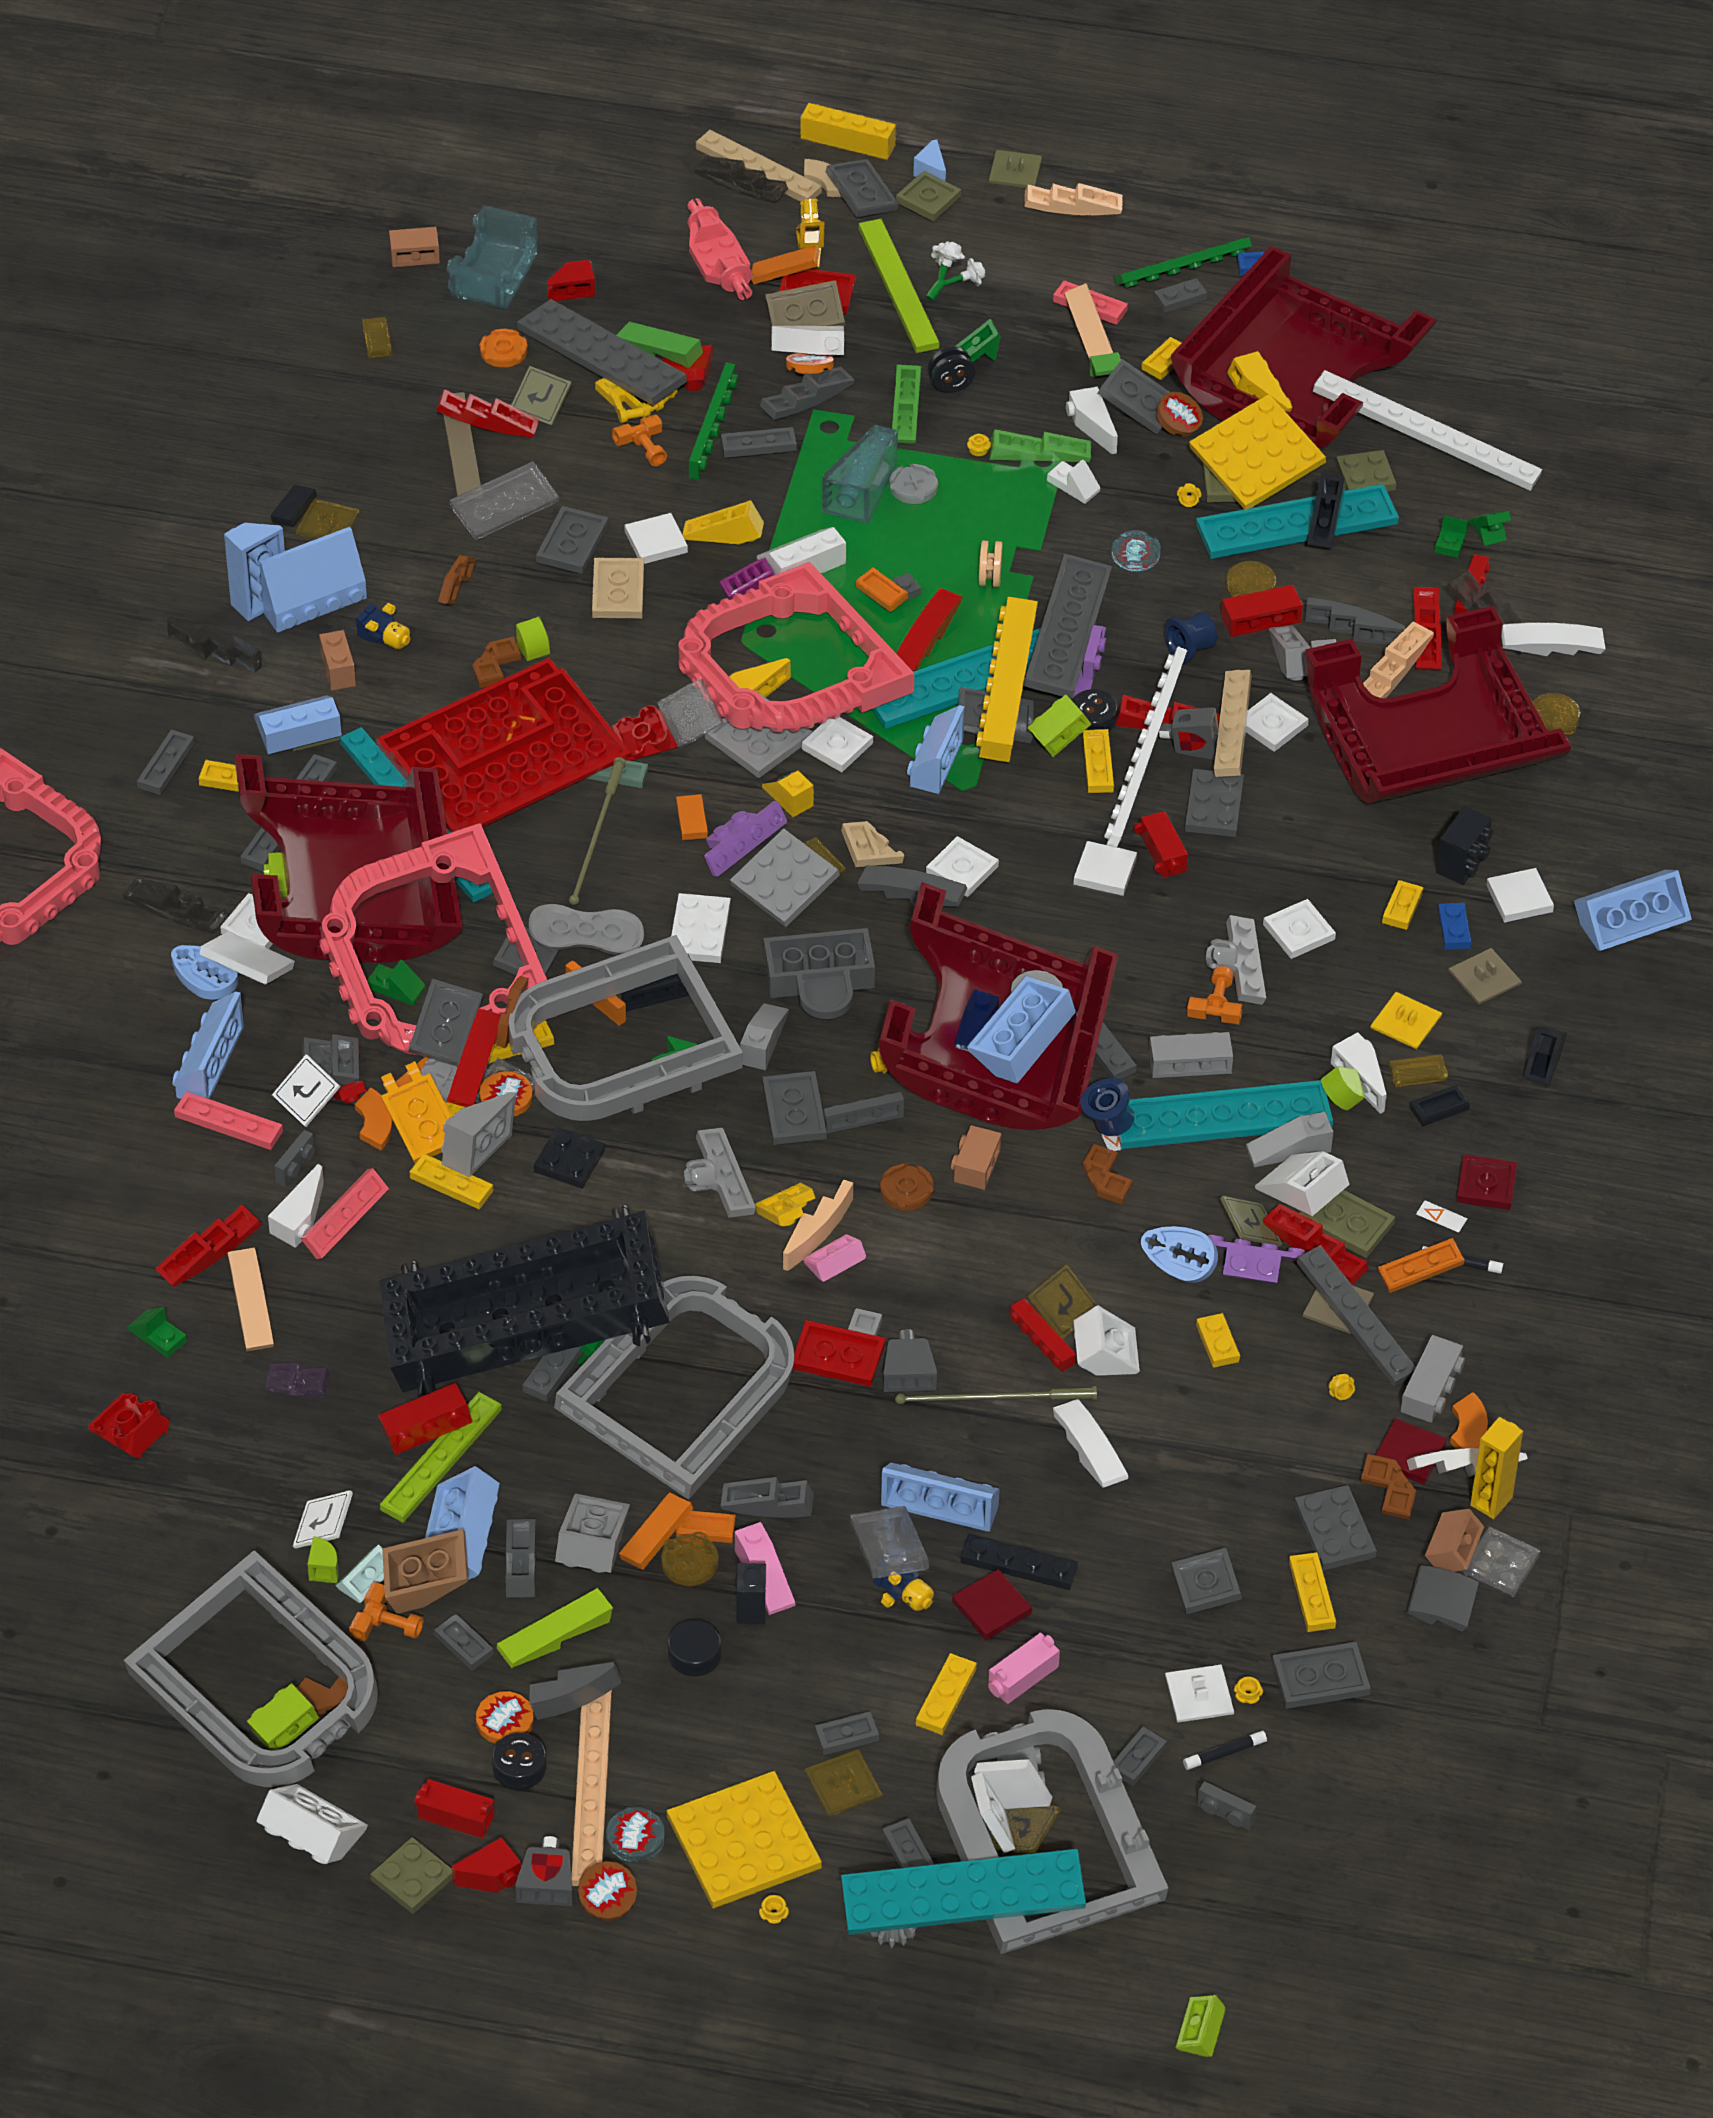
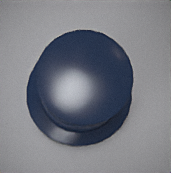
M1199 612L1185 620H1180L1176 617L1169 618L1165 623V639L1170 655L1174 656L1177 647L1186 649L1187 652L1183 663H1187L1193 659L1195 652L1214 647L1217 643V630L1209 615Z
M1106 1078L1090 1085L1081 1095L1080 1105L1082 1111L1090 1119L1095 1120L1096 1127L1101 1134L1105 1136H1118L1125 1133L1133 1125L1135 1115L1129 1106V1089L1121 1079Z

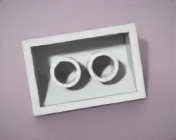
M834 527L826 528L757 555V559L766 558L774 571V575L811 562L820 573L846 564V542Z
M298 1784L269 1790L256 1822L265 1826L266 1832L284 1837L289 1840L288 1844L299 1850H306L313 1854L312 1858L323 1864L341 1860L366 1831L368 1826Z

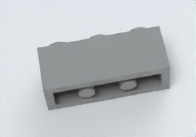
M1229 1032L1150 1037L1149 1059L1152 1078L1232 1074L1233 1052Z
M1434 1335L1431 1336L1403 1394L1402 1413L1432 1423L1436 1413H1442L1446 1402L1444 1396L1446 1393L1451 1394L1456 1381L1454 1375L1455 1373H1461L1465 1363V1358L1462 1357L1463 1345Z

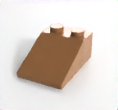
M463 1529L382 1549L385 1598L397 1614L423 1608L468 1582L466 1539Z

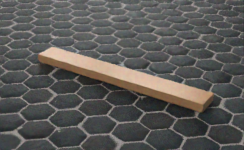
M612 1690L581 1707L572 1886H579L580 1879L588 1868L596 1863L603 1862Z

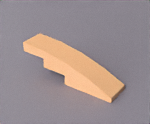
M1078 183L1075 190L1053 184L1050 190L1027 185L1025 190V207L1069 215L1097 216L1121 214L1122 195Z
M1087 283L1064 292L1089 359L1090 356L1113 353Z
M1412 622L1385 649V656L1371 669L1370 677L1363 683L1368 691L1374 696L1386 698L1420 657L1433 638L1434 632Z
M843 1180L834 1199L823 1196L814 1216L803 1213L804 1216L800 1218L783 1252V1270L789 1271L801 1262L804 1257L810 1255L841 1221L853 1201V1182Z
M255 1248L228 1252L246 1351L274 1347Z

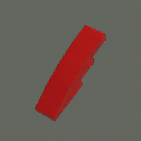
M445 389L440 396L436 411L461 422L486 430L533 438L539 419L495 398L492 404L472 394L465 400Z
M1414 587V622L1434 632L1433 638L1415 662L1416 670H1441L1439 588Z
M940 588L916 619L896 653L913 672L918 670L925 656L929 657L937 640L942 639L963 600L962 596Z
M478 1008L451 1085L447 1102L463 1107L475 1104L495 1047L501 1014Z
M1278 1204L1263 1219V1224L1292 1248L1303 1249L1307 1253L1321 1245L1351 1285L1368 1270L1367 1261L1347 1252L1345 1243L1323 1233L1322 1224Z
M241 1205L223 1222L218 1218L200 1236L194 1232L155 1270L172 1287H175L220 1260L246 1240L262 1224L249 1210Z

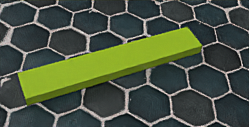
M478 1392L467 1405L473 1423L440 1436L382 1501L380 1510L404 1523L500 1413L502 1404Z

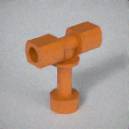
M655 414L640 419V424L633 427L625 424L612 429V438L617 446L631 442L639 446L643 445L647 451L646 459L652 466H660L667 459V453L662 446L654 445L650 440L652 435L662 432V421L658 415Z
M1218 966L1213 970L1211 981L1215 985L1214 993L1209 995L1207 999L1190 997L1187 1017L1206 1020L1207 1015L1221 1017V1022L1240 1024L1242 1004L1228 1002L1224 997L1225 988L1231 986L1234 973L1230 968Z
M372 1582L364 1598L365 1608L363 1612L356 1613L349 1627L350 1636L360 1641H366L373 1626L380 1627L384 1622L404 1629L405 1636L417 1639L421 1633L424 1618L415 1614H410L406 1618L387 1612V1606L384 1605L386 1602L385 1587L380 1583Z

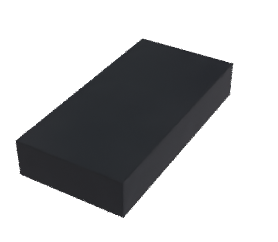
M294 485L270 515L272 522L294 526L317 496L316 490Z
M1457 1085L1410 1102V1110L1422 1127L1467 1111L1470 1107V1103Z

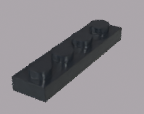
M970 1534L961 1555V1563L990 1571L999 1569L1002 1574L1066 1590H1071L1078 1569L1077 1561Z

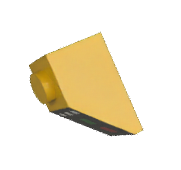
M798 770L781 773L762 784V788L773 799L778 801L792 817L813 807L814 785Z

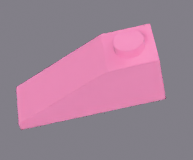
M759 1522L735 1531V1552L740 1562L766 1563V1610L768 1614L771 1615L795 1606V1600L776 1551L762 1523Z

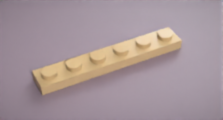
M709 130L696 141L697 150L800 202H803V199H815L822 193L821 185L712 130Z
M1251 670L1225 671L1214 764L1215 777L1241 776L1252 679Z

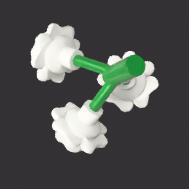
M947 241L946 243H940L938 246H933L931 257L936 258L940 269L938 279L926 295L930 301L935 300L944 286L959 280L966 281L970 279L972 282H975L977 287L982 284L981 279L985 277V269L981 262H974L972 258L967 261L966 271L960 272V275L944 280L947 269L951 267L952 262L964 259L965 256L961 252V246L954 242Z

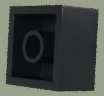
M1463 807L1440 838L1436 874L1461 885H1464L1469 877L1473 878L1475 876L1479 863L1486 861L1491 850L1488 847L1493 834V830L1490 829L1491 817L1468 807Z

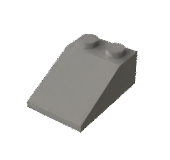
M510 1092L460 1109L452 1118L449 1117L443 1126L445 1136L441 1147V1152L443 1153L442 1165L470 1177L512 1136L516 1094Z
M575 1494L559 1531L555 1562L563 1563L568 1567L579 1566L589 1568L598 1573H611L617 1557L630 1504Z

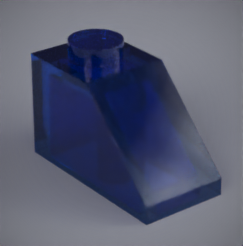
M974 989L965 1007L954 1047L968 1051L967 1046L999 1009V996Z

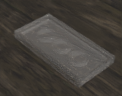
M532 461L451 499L449 505L476 541L557 503L559 496Z
M906 1506L850 1515L852 1528L873 1578L929 1569V1560Z

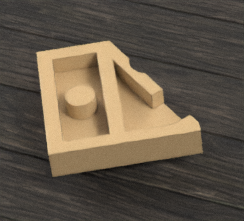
M869 822L843 823L841 832L855 867L903 863L904 854L901 851L895 852L888 846L889 840L879 834Z

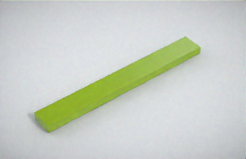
M882 219L859 223V231L915 352L939 349V341Z

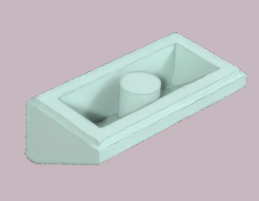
M377 1545L371 1549L335 1585L340 1591L358 1603L364 1600L372 1582L381 1583L384 1580L381 1546Z

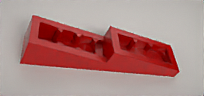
M1123 695L1118 705L1115 726L1147 729L1148 725L1144 724L1149 710L1154 711L1155 707L1151 705V702ZM1174 702L1172 708L1167 707L1162 723L1173 724L1175 713L1178 710L1197 708ZM1216 713L1219 728L1220 714Z

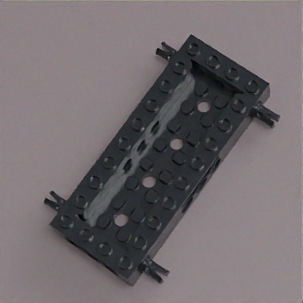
M622 1205V1216L620 1217L616 1207H614L612 1210L614 1219L421 1270H418L419 1265L416 1261H411L410 1272L405 1263L401 1265L402 1275L379 1280L390 1368L402 1392L417 1389V1396L420 1398L426 1395V1391L429 1394L434 1392V1384L632 1333L634 1345L640 1346L642 1334L646 1343L649 1344L651 1338L648 1328L667 1324L670 1321L656 1236L645 1211L630 1214V1208ZM606 1287H613L610 1290L603 1291ZM556 1300H559V1301H560V1302H558V1303H556V1304L550 1305V1303L553 1302V1301H556ZM502 1314H507L503 1318L496 1319L498 1316ZM449 1328H454L449 1332L443 1333L445 1330Z

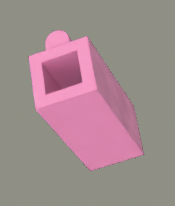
M1039 1633L989 1670L988 1687L991 1693L1009 1704L1059 1667L1060 1650L1054 1645V1641L1049 1635L1044 1636L1042 1633Z

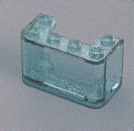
M483 205L479 214L476 213L474 216L473 227H475L476 233L473 244L466 249L465 258L462 260L461 256L455 255L448 262L447 273L450 274L448 290L454 297L507 309L536 257L538 248L537 218Z

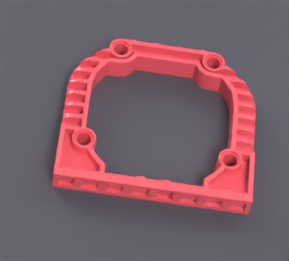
M811 562L759 581V589L757 590L751 588L744 595L738 593L731 600L725 598L718 605L712 603L707 606L706 610H699L696 616L689 620L684 631V638L680 640L678 645V664L681 672L692 680L695 688L701 690L706 700L717 708L722 717H725L732 726L739 729L752 727L762 730L763 726H766L773 732L782 733L783 729L797 732L801 727L806 729L812 728L817 722L823 724L827 722V718H838L840 713H851L853 708L857 707L861 712H865L914 692V672ZM794 612L816 615L828 612L839 624L841 630L846 632L852 638L855 645H859L869 656L864 667L850 669L847 680L802 698L789 701H767L756 691L748 688H739L712 659L710 641L726 631L769 615L787 618Z
M0 748V802H5L6 807L12 811L24 809L32 811L66 834L75 843L65 854L64 868L21 902H9L0 905V942L3 941L8 945H15L36 933L42 925L52 920L57 913L67 905H71L77 897L86 890L91 889L99 880L98 860L101 849V836L95 820L86 810L76 806V803L66 799L63 794L54 791V788L45 785L43 783V776Z
M481 823L422 842L419 848L364 865L349 874L337 888L331 902L330 914L326 915L322 922V939L319 940L323 954H328L331 960L329 968L334 978L338 977L341 984L338 986L340 996L343 1001H348L350 1020L352 1024L357 1023L361 1034L365 1038L371 1040L380 1038L389 1047H393L405 1054L417 1055L408 1052L416 1025L398 1021L388 1003L373 997L352 944L356 932V921L353 912L361 902L377 893L421 878L431 876L437 883H447L454 876L464 878L477 885L489 882L498 904L496 905L497 914L500 920H505L508 927L506 928L508 940L510 943L515 944L524 966L519 968L513 983L508 989L498 988L490 994L488 1005L480 1009L497 1014H505L506 1008H498L495 1003L502 1001L508 1006L507 996L509 990L519 976L529 978L527 989L547 980ZM439 863H444L448 865L449 868L446 870L439 869L437 865ZM336 926L340 928L341 931L338 933H332L328 930V928ZM369 1019H375L380 1024L377 1026H370L367 1023V1021Z

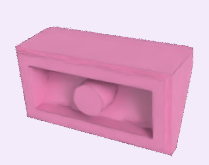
M846 1234L804 1257L803 1261L818 1279L824 1282L864 1260L866 1254L861 1240Z

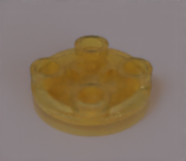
M1244 561L1230 568L1227 573L1226 586L1232 597L1274 589L1276 587V575L1269 566L1263 563Z
M1547 693L1538 696L1532 701L1548 731L1562 728L1564 734H1573L1576 731L1580 718V709L1574 700L1562 694Z
M703 1532L680 1535L673 1539H668L664 1543L661 1556L662 1569L665 1575L677 1584L684 1586L699 1585L711 1579L718 1568V1552L714 1544L708 1540L707 1535Z

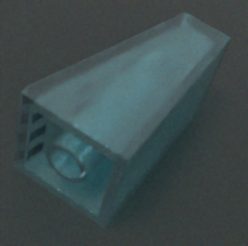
M874 425L823 475V513L869 524L890 481V477L897 467L898 430Z

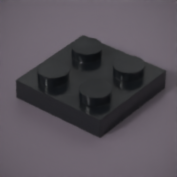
M556 1127L533 1165L534 1172L583 1189L605 1152V1144Z

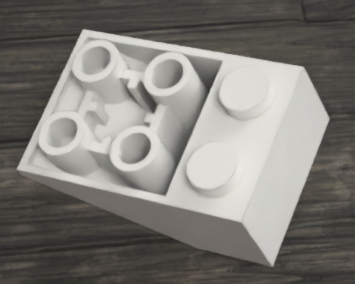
M1322 1151L1291 1155L1256 1184L1255 1188L1313 1216L1349 1186V1181L1343 1161Z

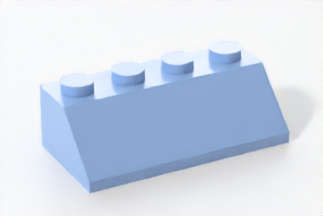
M243 523L224 534L231 605L247 621L264 613L259 561L285 551L283 528L280 525Z
M1663 870L1574 900L1580 925L1598 951L1692 920L1678 870Z
M1026 976L967 1046L968 1051L996 1077L1018 1083L1075 1014L1076 1011L1069 990Z
M235 991L213 1002L208 1013L205 1012L203 1014L201 1027L198 1032L193 1034L192 1046L189 1051L184 1053L182 1067L180 1071L177 1070L173 1077V1086L176 1087L177 1098L182 1099L187 1091L210 1099L244 1028L240 992Z
M890 1463L882 1470L881 1506L990 1532L999 1506L1000 1489L987 1484L981 1485L965 1481L962 1478L940 1475L933 1471L911 1468L904 1464Z
M476 1466L437 1485L425 1538L462 1529L465 1531L468 1580L479 1575L482 1569L481 1563L484 1550L487 1547V1537L492 1524V1515L498 1499L497 1493L500 1484Z

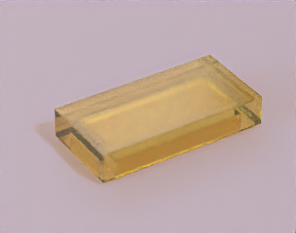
M386 317L362 319L368 358L391 356L392 348Z
M1442 1054L1393 1060L1389 1064L1395 1087L1444 1081L1448 1077Z

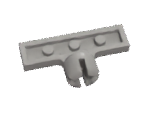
M1230 915L1226 921L1229 941L1221 939L1212 940V945L1207 948L1206 961L1208 962L1206 964L1211 970L1218 966H1225L1233 971L1238 1001L1263 1005L1266 1000L1254 919Z
M724 1129L698 1130L696 1140L704 1159L690 1160L686 1163L687 1168L684 1170L685 1183L688 1184V1190L692 1192L716 1190L719 1193L728 1218L754 1215L756 1206Z

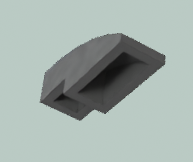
M777 1477L723 1483L721 1508L726 1511L761 1517H807L812 1514L814 1493L807 1480L780 1483Z
M535 1519L507 1520L506 1597H535Z
M614 1662L559 1670L558 1680L530 1684L529 1704L537 1720L557 1716L598 1699L622 1683V1678Z

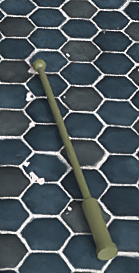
M618 757L614 759V766L605 790L607 795L574 893L569 897V902L572 905L579 903L578 895L611 796L615 795L623 768H625L627 763L623 758Z
M1092 1386V1388L1051 1389L1049 1392L905 1396L900 1393L896 1395L895 1401L897 1404H904L908 1401L1050 1397L1052 1400H1097V1388Z

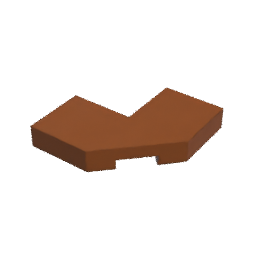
M459 555L445 576L438 602L451 605L456 603L461 582H469L471 580L476 558L468 555Z
M514 637L489 642L482 656L473 663V673L479 688L487 687L504 679L499 665L521 660V653Z
M519 976L509 990L507 996L508 1006L506 1007L505 1014H501L498 1023L496 1046L506 1048L509 1043V1015L513 1013L521 994L527 990L529 978Z
M1093 1144L1083 1162V1170L1098 1197L1122 1205L1132 1188L1133 1180L1111 1172L1118 1159V1152Z
M1368 1454L1361 1483L1387 1488L1382 1514L1410 1520L1416 1497L1415 1488L1407 1480L1396 1460Z
M305 1677L297 1687V1690L313 1705L317 1715L326 1713V1710L335 1709L346 1696L348 1686L340 1677H338L330 1689Z

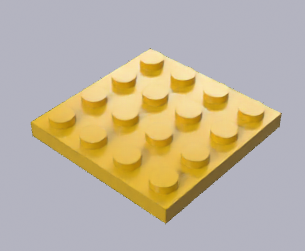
M1270 394L1189 442L1193 452L1245 510L1254 507L1326 463L1325 455Z
M775 1771L667 1810V1818L712 1908L722 1906L822 1868V1862Z

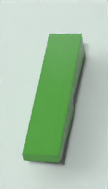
M628 322L617 334L620 338L653 356L656 354L661 355L687 368L703 353L700 339L633 322Z
M897 365L892 443L916 444L921 366Z
M994 429L990 440L989 460L1080 462L1084 460L1089 462L1091 459V441L1044 432L1042 438H1036Z

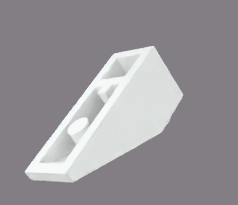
M772 326V350L817 355H844V326Z
M1098 387L1070 391L1069 402H1066V411L1068 416H1072L1075 426L1111 454L1117 453L1118 435L1102 396L1098 394Z
M1357 1032L1333 1046L1331 1064L1335 1068L1340 1066L1357 1070L1365 1099L1379 1113H1382L1385 1109L1386 1091L1375 1050L1372 1044Z
M317 1164L268 1216L270 1234L295 1248L302 1242L300 1238L314 1225L324 1185L321 1165Z

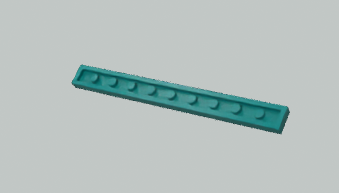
M362 727L340 737V745L374 785L405 787L407 780ZM454 876L455 882L473 903L493 894L489 882L477 885L464 878Z

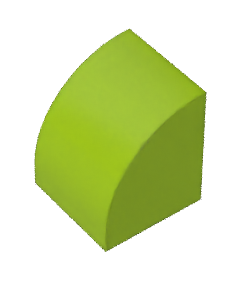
M539 617L516 624L517 646L527 662L550 654L547 633Z
M1337 1066L1321 1079L1322 1086L1328 1097L1344 1110L1351 1109L1365 1098L1358 1071L1355 1069Z
M313 1536L308 1559L309 1581L338 1583V1561L334 1547L325 1539Z

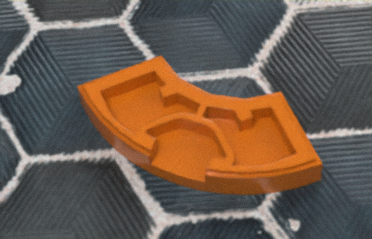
M370 1088L355 1103V1111L364 1119V1127L360 1131V1139L382 1151L391 1136L392 1118L382 1100L381 1094Z
M1472 1392L1452 1406V1413L1457 1418L1459 1426L1458 1430L1451 1436L1450 1443L1456 1449L1479 1448L1480 1439L1487 1431L1488 1419L1486 1410L1478 1396Z

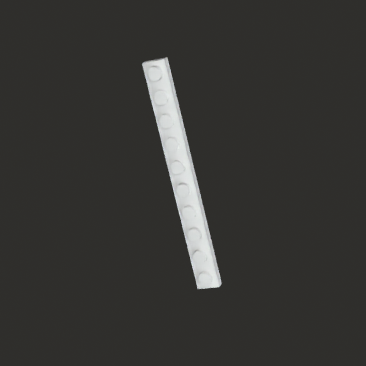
M1324 370L1314 385L1313 392L1333 401L1341 393L1363 402V407L1359 413L1529 491L1532 490L1541 476L1542 469L1326 370Z
M1177 647L1174 656L1168 655L1164 668L1168 671L1167 674L1162 673L1157 687L1161 688V691H1156L1152 699L1151 705L1155 707L1154 711L1149 710L1144 724L1148 725L1147 730L1143 728L1139 736L1138 743L1142 744L1141 748L1136 747L1131 761L1135 765L1128 768L1124 779L1128 781L1127 786H1122L1117 798L1121 800V804L1115 805L1111 818L1115 820L1114 824L1109 823L1104 838L1108 839L1107 846L1117 848L1187 652L1186 649Z

